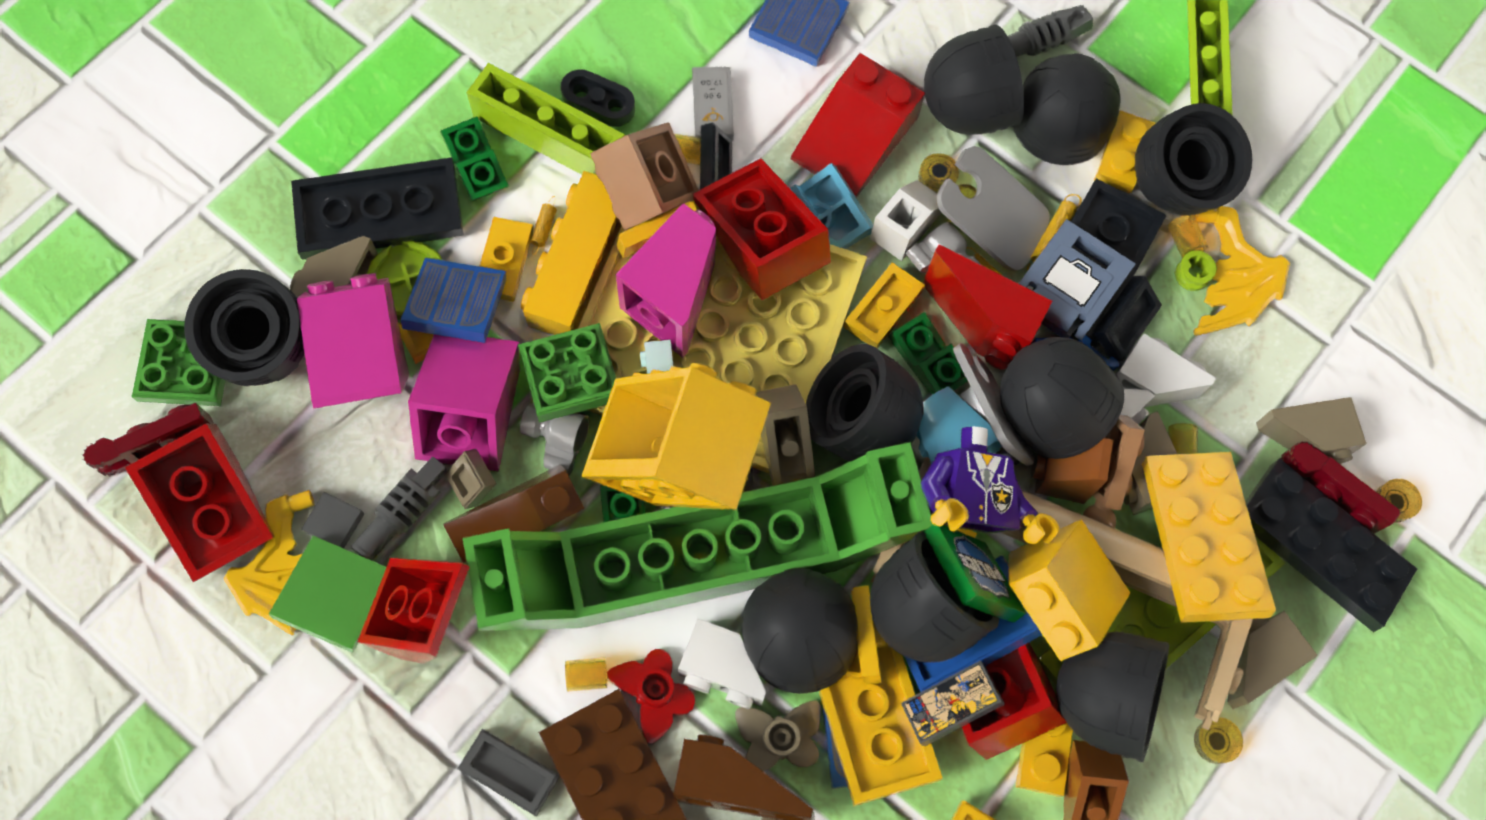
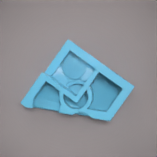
M831 163L800 186L794 185L790 188L828 228L829 244L846 249L871 234L873 228L872 221L834 164Z
M950 387L936 392L923 402V418L917 432V437L920 440L918 448L922 457H929L931 464L938 453L961 448V428L983 427L988 429L987 452L995 453L1000 450L1002 445L996 438L990 424Z

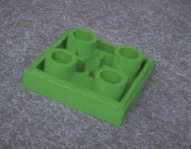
M147 319L132 392V398L137 402L190 405L196 402L198 405L221 407L226 380L211 374L194 359L185 338V321Z
M600 323L518 344L539 423L607 404L616 375Z
M312 536L269 615L274 620L354 653L386 567L316 536Z

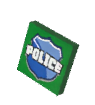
M933 524L925 531L927 540L963 605L1014 623L1026 614L985 542L957 530L953 532L945 525L936 526Z

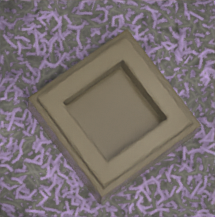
M476 448L464 451L445 473L464 509L476 507L497 484Z

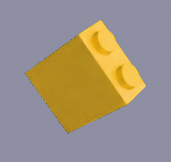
M1080 519L1059 529L1058 534L1050 543H1045L1041 539L1037 544L1028 543L1011 551L1008 555L1009 585L1059 660L1062 661L1099 646L1129 597L1130 591L1083 520Z

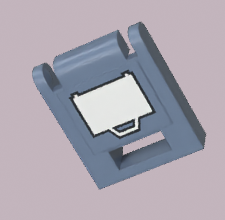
M1066 219L1018 284L1026 288L1030 285L1035 288L1034 292L1053 301L1045 318L1067 332L1077 317L1082 319L1084 323L1078 327L1075 337L1082 340L1135 266V263ZM1072 247H1077L1108 268L1105 270Z

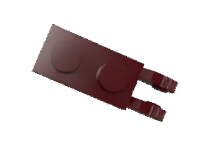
M196 402L191 405H180L171 409L167 416L154 422L141 423L131 427L125 435L114 439V441L104 437L96 440L94 444L91 443L90 446H86V450H83V460L88 466L93 469L96 468L99 473L110 477L117 472L125 471L126 466L206 423H214L211 416Z
M1308 442L1296 443L1291 447L1290 451L1287 450L1281 455V460L1374 534L1392 525L1401 514L1400 510L1333 458H1329L1316 447L1313 448L1312 444L1309 445Z

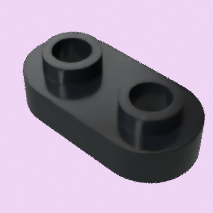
M583 69L567 73L561 81V94L564 103L606 125L613 127L625 125L631 121L635 114L634 96L625 86ZM579 92L587 93L584 97L575 96ZM613 107H620L622 109L617 112L610 111Z

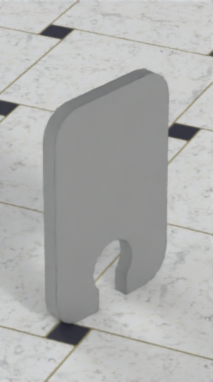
M977 146L967 148L959 155L954 165L962 172H967L973 176L977 184L976 194L973 198H967L960 192L959 186L950 178L946 179L937 194L938 208L1005 269L1009 271L1020 270L1027 265L1049 225L1050 216L1048 209L985 150Z
M962 343L953 348L954 354L1002 447L1028 467L1036 463L1030 446L1015 432L1004 414L1000 403V388L987 365L978 356L972 357L969 349Z

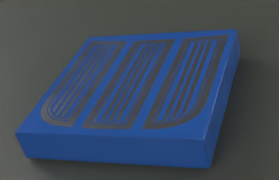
M766 0L749 29L748 37L817 67L848 11L849 1Z
M425 257L401 317L402 329L485 343L507 281L506 271Z

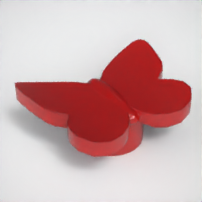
M663 649L650 651L645 657L643 664L637 661H628L614 666L607 671V678L614 686L631 696L637 697L636 703L641 704V729L649 745L658 742L668 732L673 723V715L682 716L689 714L693 711L696 702L694 693L687 686L675 683L672 679L673 662L670 655Z

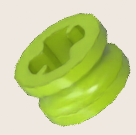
M1199 250L1191 251L1176 266L1175 278L1184 289L1199 291L1205 288L1215 276L1217 270L1216 263L1206 252ZM1197 265L1201 268L1202 272L1193 276L1188 270L1190 268L1193 269Z

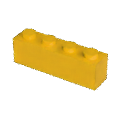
M583 171L578 184L573 183L566 198V206H568L563 218L558 217L551 233L553 243L549 252L544 251L541 254L536 267V274L538 275L533 288L527 287L521 301V310H523L527 326L551 335L578 329L622 225L613 212L612 202L603 182L596 174Z

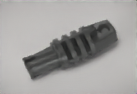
M1084 5L1060 11L1056 10L1051 14L1043 15L1041 18L1033 19L1031 22L1023 23L1018 31L1008 35V38L1013 46L1016 57L1024 54L1036 56L1041 52L1050 50V48H1056L1060 44L1064 45L1090 31L1093 28L1094 18Z
M432 457L418 473L411 468L375 508L376 512L374 515L376 518L351 545V548L360 556L373 561L396 533L398 535L405 534L440 494V491L435 486L447 472L446 466Z

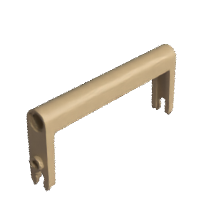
M925 457L919 470L921 480L931 466L929 457ZM1022 490L1024 497L1038 514L1043 513L1051 516L1058 523L1059 529L1082 519L1126 586L1177 607L1161 547ZM1027 527L1000 532L1028 544L1023 537V531ZM906 542L880 553L873 569L875 573L871 582L874 581L876 574L885 562L892 557L893 553L902 548ZM1253 619L1210 621L1217 624L1221 631L1194 716L1203 721L1202 728L1209 730L1212 721H1218L1228 693L1233 695L1241 682L1243 669L1237 667Z

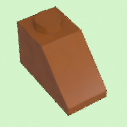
M1103 438L1089 450L1069 458L1052 459L1037 453L1035 456L1036 463L1032 465L1031 478L1037 479L1035 493L1085 504L1107 482L1113 440Z
M1073 740L1064 791V820L1119 819L1129 783L1122 755L1110 754L1085 741Z

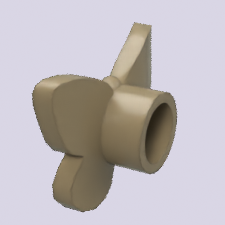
M809 701L801 704L790 711L784 718L780 715L773 718L755 708L746 709L739 707L736 710L735 718L740 734L745 741L751 743L746 759L760 770L765 771L772 768L779 759L784 760L786 758L790 763L798 767H809L818 760L819 750L811 740V737L817 733L820 725L821 706L819 702Z

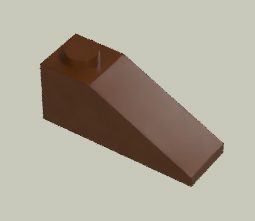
M558 465L443 523V526L464 563L467 560L463 538L508 528L510 531L539 532L585 508L566 470L561 465Z
M698 735L697 741L684 739L673 792L679 803L776 820H815L813 808L730 746H725L723 739L711 735Z

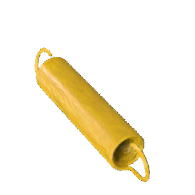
M1069 194L1061 202L1031 255L1033 262L1036 261L1067 219L1071 222L1082 202L1079 195ZM1075 195L1080 199V202L1076 206L1075 203L1066 201L1069 196Z

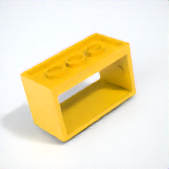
M692 363L689 368L671 367L669 371L651 370L649 374L635 372L630 377L616 378L582 477L655 506L737 510L771 403L755 396L757 390L752 386L736 381H731L728 384L716 378L718 372L714 369Z

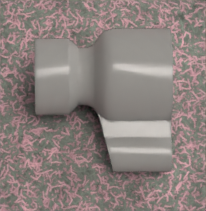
M950 221L935 228L923 241L914 244L905 253L921 273L928 271L938 244L980 264L974 256L966 254V240Z
M530 402L522 415L520 433L533 438L545 437L544 467L550 470L561 465L569 476L573 471L576 456L586 440L590 419L588 415L578 412L539 423L534 402Z

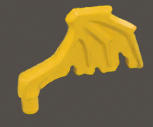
M1220 206L1204 213L1193 215L1194 222L1212 223L1215 225L1221 241L1220 251L1224 255L1230 256L1228 259H1219L1216 262L1217 270L1212 280H1216L1217 283L1207 288L1204 302L1211 307L1225 306L1226 308L1220 310L1216 315L1201 317L1198 327L1193 331L1194 335L1207 334L1242 323H1246L1247 326L1252 325L1272 300H1281L1283 298L1290 262L1283 255L1268 257L1249 245L1244 239L1238 212L1234 208Z
M310 490L291 496L285 494L266 504V520L275 537L264 544L248 565L238 568L231 567L224 577V581L246 616H250L253 613L258 614L290 635H294L295 630L298 629L272 619L269 612L302 554L293 556L288 555V553L293 551L297 545L292 531L294 512L315 506Z

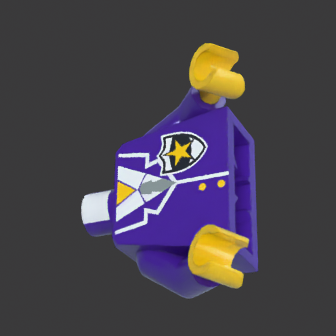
M983 427L961 428V448L938 453L921 480V488L928 503L931 522L936 526H948L953 532L959 528L991 534L1027 527L1023 531V537L1027 543L1037 544L1041 539L1045 543H1050L1058 534L1059 525L1051 516L1043 513L1038 514L1024 497L1015 477L1011 458L987 452L988 429Z

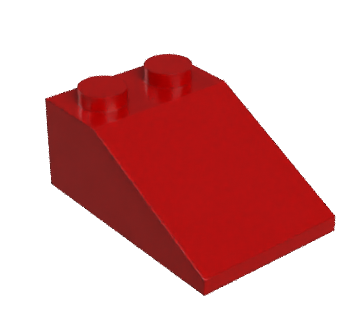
M859 53L836 82L793 151L791 160L814 175L831 163L834 164L857 198L918 119L925 92L864 54Z
M762 158L692 194L693 200L700 211L707 214L716 227V237L738 273L761 300L770 297L831 263L828 228Z
M938 244L923 281L925 289L974 351L983 356L988 364L998 369H1007L1013 357L1022 348L1031 344L1053 302Z
M206 423L125 467L192 582L203 578L275 537L236 456L217 424Z
M390 558L357 642L401 660L425 664L434 659L439 651L470 566L454 562Z
M1030 642L986 665L1005 704L963 726L962 730L968 745L984 759L988 760L1067 723L1058 706L1057 697Z

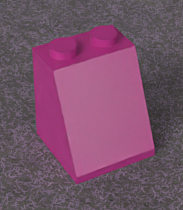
M684 203L616 273L620 309L660 341L671 340V349L682 358L689 351L715 265L716 227L711 218L700 210L693 211Z
M376 273L364 274L350 278L351 284L337 287H334L333 281L317 282L307 285L308 292H303L297 298L313 409L402 393L409 377V370L389 278L377 280Z
M434 334L408 400L416 460L429 461L434 457L443 464L453 465L464 451L476 448L488 470L499 471L520 373L518 341L487 337L485 343Z

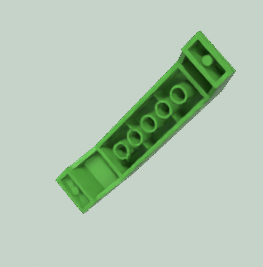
M909 442L867 451L866 455L817 477L743 492L737 510L673 507L562 532L510 531L508 528L463 538L467 566H470L468 572L478 629L480 631L567 629L588 627L754 590L770 577L787 569L806 568L821 574L835 572L909 541L918 532L926 531L933 523L931 522L927 500L922 492L919 471L911 443Z

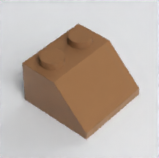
M669 122L627 134L590 153L595 164L596 174L603 182L611 199L613 212L620 220L624 230L646 222L683 203L694 201L692 194L699 191Z

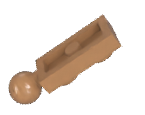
M1120 415L1115 426L1105 437L1106 439L1113 440L1108 479L1093 495L1096 499L1095 504L1089 506L1083 512L1084 516L1113 528L1116 526V516L1113 510L1121 511L1124 497L1128 496L1131 491V474L1136 458L1141 455L1145 442L1143 435L1145 430L1129 416Z

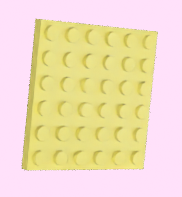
M691 201V202L694 203V205L696 206L697 210H700V209L698 208L697 204L695 203V201ZM622 225L578 327L579 329L600 323L616 378L630 377L635 372L647 374V367H641L640 352L645 351L644 342L660 341L621 310L619 306L616 273L634 255L622 258L617 248L619 234L626 231ZM716 237L715 265L689 351L682 358L672 350L673 367L689 368L692 363L701 364L717 371V379L728 384L731 381L741 382L752 386L757 392L796 384L806 403L809 391L816 377L832 359L867 256L829 244L830 264L770 297L761 300L740 276ZM606 405L589 409L588 411L603 416ZM760 436L751 465L752 468L769 473Z

